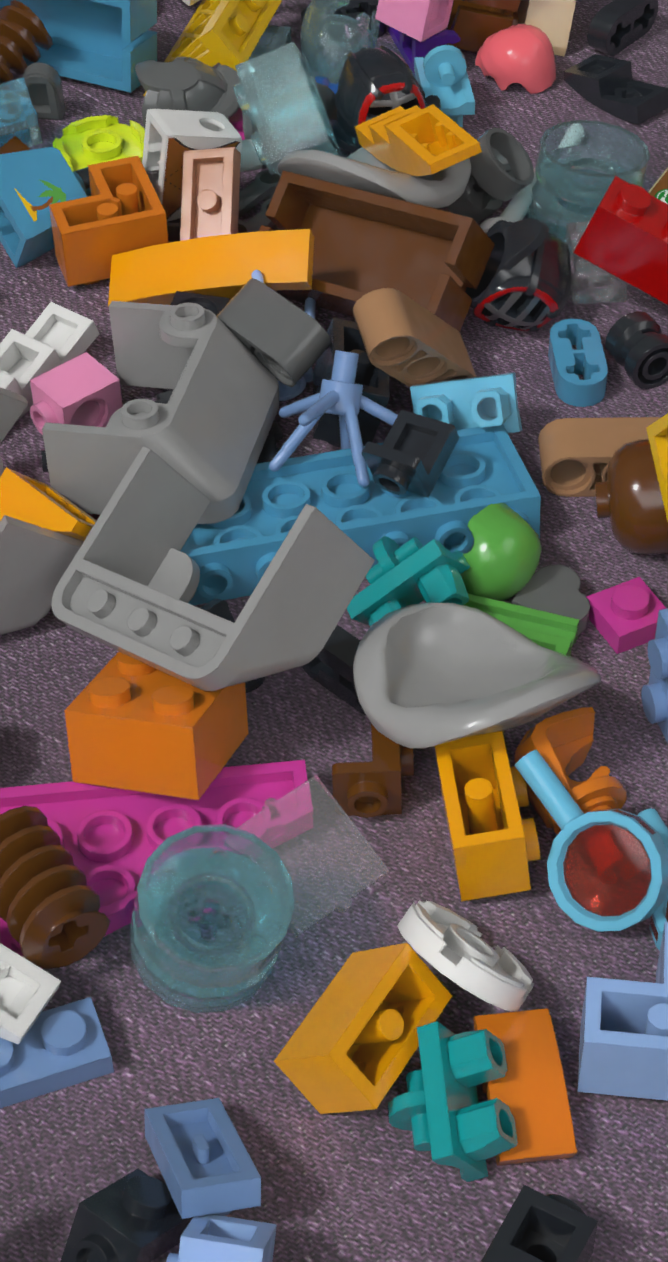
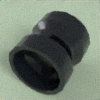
M636 311L620 318L610 328L606 336L605 346L608 353L618 364L624 366L626 374L636 386L641 389H652L661 386L668 381V336L662 334L660 325L646 312Z

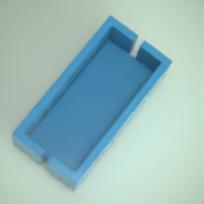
M0 0V10L4 6L10 5V1L13 0ZM17 0L29 7L40 18L53 41V46L49 50H44L36 45L41 56L36 63L40 62L50 65L58 72L59 76L131 93L141 85L136 75L135 65L147 60L157 61V32L149 30L157 23V0ZM23 57V59L25 60L27 66H29V65H31L32 63H34V62H30L29 60H27V59H25V58Z

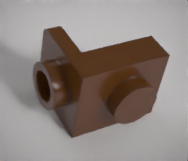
M371 723L372 761L345 762L332 765L334 814L336 816H358L363 818L402 814L401 776H414L413 748L410 749L395 743L378 732Z

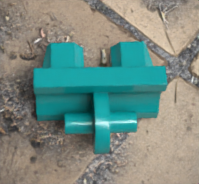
M383 536L372 546L378 563L370 568L365 576L370 585L356 594L346 609L352 620L371 627L372 624L387 613L412 604H419L423 600L426 603H455L464 605L469 601V596L460 574L470 568L461 551L455 550L452 553L435 539L423 546L416 537H413L400 547L391 538Z
M438 1021L417 1027L422 1070L407 1073L408 1093L394 1097L388 1102L389 1123L392 1127L400 1130L412 1131L413 1144L416 1151L431 1150L432 1161L439 1165L459 1168L461 1179L470 1182L488 1177L486 1159L518 1145L515 1119L509 1106L498 1098L482 1103L478 1102L476 1085L505 1077V1073L508 1071L504 1045L499 1038L487 1029L454 1034Z

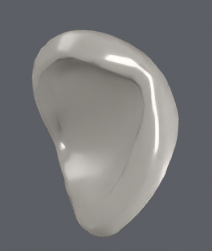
M363 147L348 157L309 149L297 150L284 156L278 164V172L282 175L284 170L439 209L451 205L462 196L470 178L471 162L470 158L433 175L416 177L396 171L379 161Z
M455 603L412 604L387 613L372 624L359 642L353 664L356 694L372 725L385 737L410 749L433 747L468 736L504 731L523 725L601 681V677L594 667L577 658L541 647L522 633L479 609Z

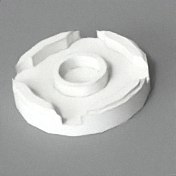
M418 901L416 905L413 902L397 925L403 938L421 957L464 990L489 1004L507 1011H518L534 986L533 978L527 969L505 947L501 949L498 945L493 949L480 938L482 933L477 930L478 927L448 908L432 901Z

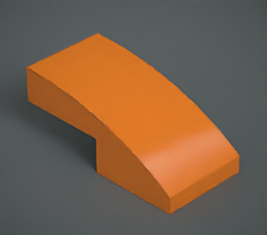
M549 1009L474 1016L475 1031L487 1029L502 1041L505 1048L508 1069L505 1077L482 1083L483 1093H487L488 1100L498 1098L507 1104L515 1119L518 1145L496 1155L497 1166L574 1157L577 1154L572 1117Z

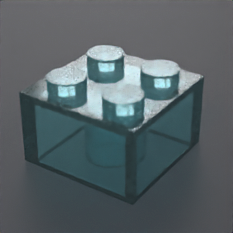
M294 42L235 65L241 83L234 85L233 89L244 116L248 115L254 128L257 127L258 132L251 134V140L261 164L266 163L271 175L279 174L278 164L282 158L297 150L314 149L342 156L311 68Z

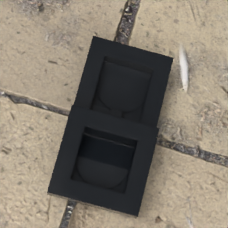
M594 54L563 71L564 81L578 94L599 109L624 121L639 125L668 108V88L633 80L630 61Z

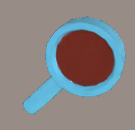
M537 749L523 756L515 764L516 769L561 829L553 840L547 860L549 887L558 906L575 923L597 932L622 931L650 918L665 900L668 890V851L659 833L642 817L621 809L595 810L584 813Z

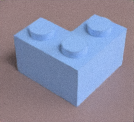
M665 921L656 970V983L587 977L580 1026L577 1092L668 1101V922Z

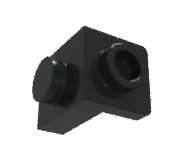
M400 410L384 443L379 445L367 442L362 455L373 475L374 482L384 490L397 495H404L408 491L429 498L459 440V435L452 424Z
M138 1168L79 1203L60 1262H151L180 1243L181 1235L193 1217L182 1219L167 1185L156 1178L148 1176Z

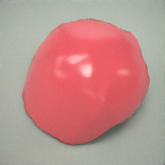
M512 25L492 34L485 40L483 46L480 47L475 59V65L481 68L484 76L494 78L501 91L507 90L512 83H519L530 94H537L551 87L556 80V63L552 44L545 32L532 25Z

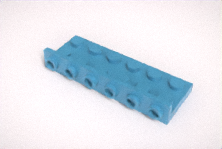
M503 424L501 426L456 430L459 440L429 498L408 491L404 495H397L384 490L374 482L368 465L370 483L366 487L360 486L357 481L351 448L288 458L280 470L276 472L270 470V462L258 463L255 466L237 512L232 517L218 523H197L181 549V552L191 557L200 569V580L197 590L188 604L199 605L209 603L213 599L227 600L250 596L306 504L316 507L375 560L371 566L372 568L378 563L372 546L383 536L391 538L400 547L413 537H416L423 546L435 539L452 553L455 550H459L463 554L468 553L474 546V538L468 528V522L474 515L490 504L505 503L536 531L540 539L541 495Z

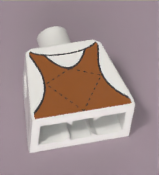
M147 109L142 164L166 212L167 222L181 218L183 155L185 151L235 147L241 153L240 172L259 170L263 164V151L258 139L242 140L241 135L225 115L218 112Z

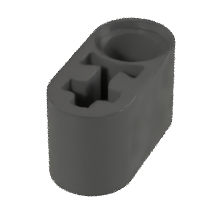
M251 278L217 315L278 381L289 387H293L332 344L328 333L314 318L257 279Z

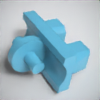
M452 45L437 46L429 51L425 58L414 57L416 80L423 89L425 98L430 95H437L441 102V111L463 128V115L475 114V99L466 70L465 57L460 49Z
M515 372L410 386L413 413L452 424L456 430L501 426L503 424L507 433L522 431L517 402Z

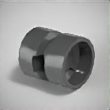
M496 127L489 129L477 139L480 142L482 152L470 157L471 174L465 191L455 202L446 206L454 214L473 218L477 224L498 210L503 201L512 199L530 185L534 179L533 164L524 147L513 135L504 129Z

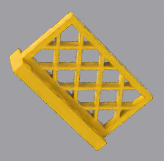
M202 0L164 62H172L177 57H190L210 67L218 63L227 65L237 72L245 66L282 0Z

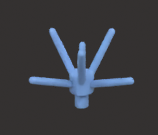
M335 350L331 380L322 379L320 392L280 408L279 416L281 418L302 414L298 418L299 425L269 463L271 471L276 472L280 470L324 413L339 415L341 450L351 448L358 484L362 487L368 486L370 479L367 463L362 455L364 447L357 417L359 410L362 409L393 426L398 414L363 396V385L354 384L359 354Z

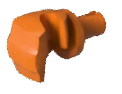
M593 707L578 708L545 718L525 733L515 751L516 764L523 756L537 749L584 813L595 810L621 809L627 800L625 788L616 777L609 776L610 769L607 766H600L586 781L577 782L568 777L584 763L594 741L595 711ZM526 782L528 800L546 827L553 828L554 832L559 834L561 831L560 827ZM612 824L596 825L580 835L605 881L617 880L618 875L614 870L615 867L618 868L621 877L624 878L639 868L643 862L644 857L642 853L635 847L628 833L623 828Z

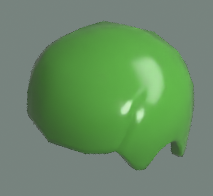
M505 503L490 504L474 515L468 522V528L474 538V546L471 551L463 554L470 568L460 575L462 576L467 593L505 601L521 591L534 575L539 564L541 544L536 531Z

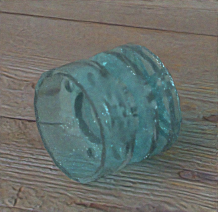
M575 120L558 123L547 129L539 141L535 167L537 181L532 187V202L529 206L527 218L544 221L549 227L548 232L556 235L565 244H568L570 253H573L615 176L630 184L644 188L650 159L647 145L636 134L620 126L600 121Z
M226 824L192 826L168 837L146 861L137 886L134 911L129 929L131 959L141 979L149 989L167 1004L195 1013L226 1011L251 999L272 974L295 908L292 879L278 853L255 834ZM199 924L211 925L212 934L215 939L206 940L201 938Z

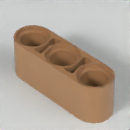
M394 288L373 290L363 295L355 303L353 314L370 362L410 387L418 384L477 377L460 332L401 291Z
M661 417L563 418L548 423L540 431L538 437L544 486L549 492L558 496L596 497L595 482L607 481L609 461L615 451L625 443L639 439H648L646 427Z

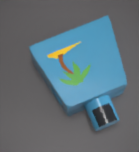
M54 147L0 154V242L16 268L29 263L54 248L49 204L91 196L88 167L72 172L60 150Z

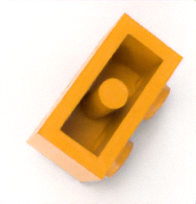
M497 731L473 735L436 745L435 752L461 902L531 890L528 862L541 859L534 818L521 820L519 808L529 806L526 782L515 766L510 767L503 732Z
M408 943L353 952L274 1062L320 1114L375 1110L419 1047L417 1027L435 1022L452 998V995Z

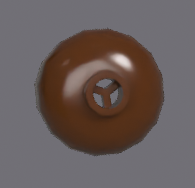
M639 439L625 443L615 451L609 461L607 481L595 482L597 517L610 518L614 537L622 547L632 553L646 555L668 554V522L649 439Z

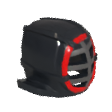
M381 45L380 48H367L356 53L351 51L347 55L348 58L339 77L338 91L334 97L337 121L318 118L316 128L326 140L353 153L362 147L359 144L354 126L399 106L405 110L415 105L424 109L434 104L441 110V102L437 95H430L424 98L423 92L409 65L391 49Z
M527 218L514 223L500 220L486 233L495 245L477 290L467 287L465 292L472 299L470 307L473 308L474 315L484 320V323L488 326L494 327L497 325L507 329L539 331L540 327L557 317L567 305L572 286L569 246L559 237L548 232L549 227L544 221L534 218Z

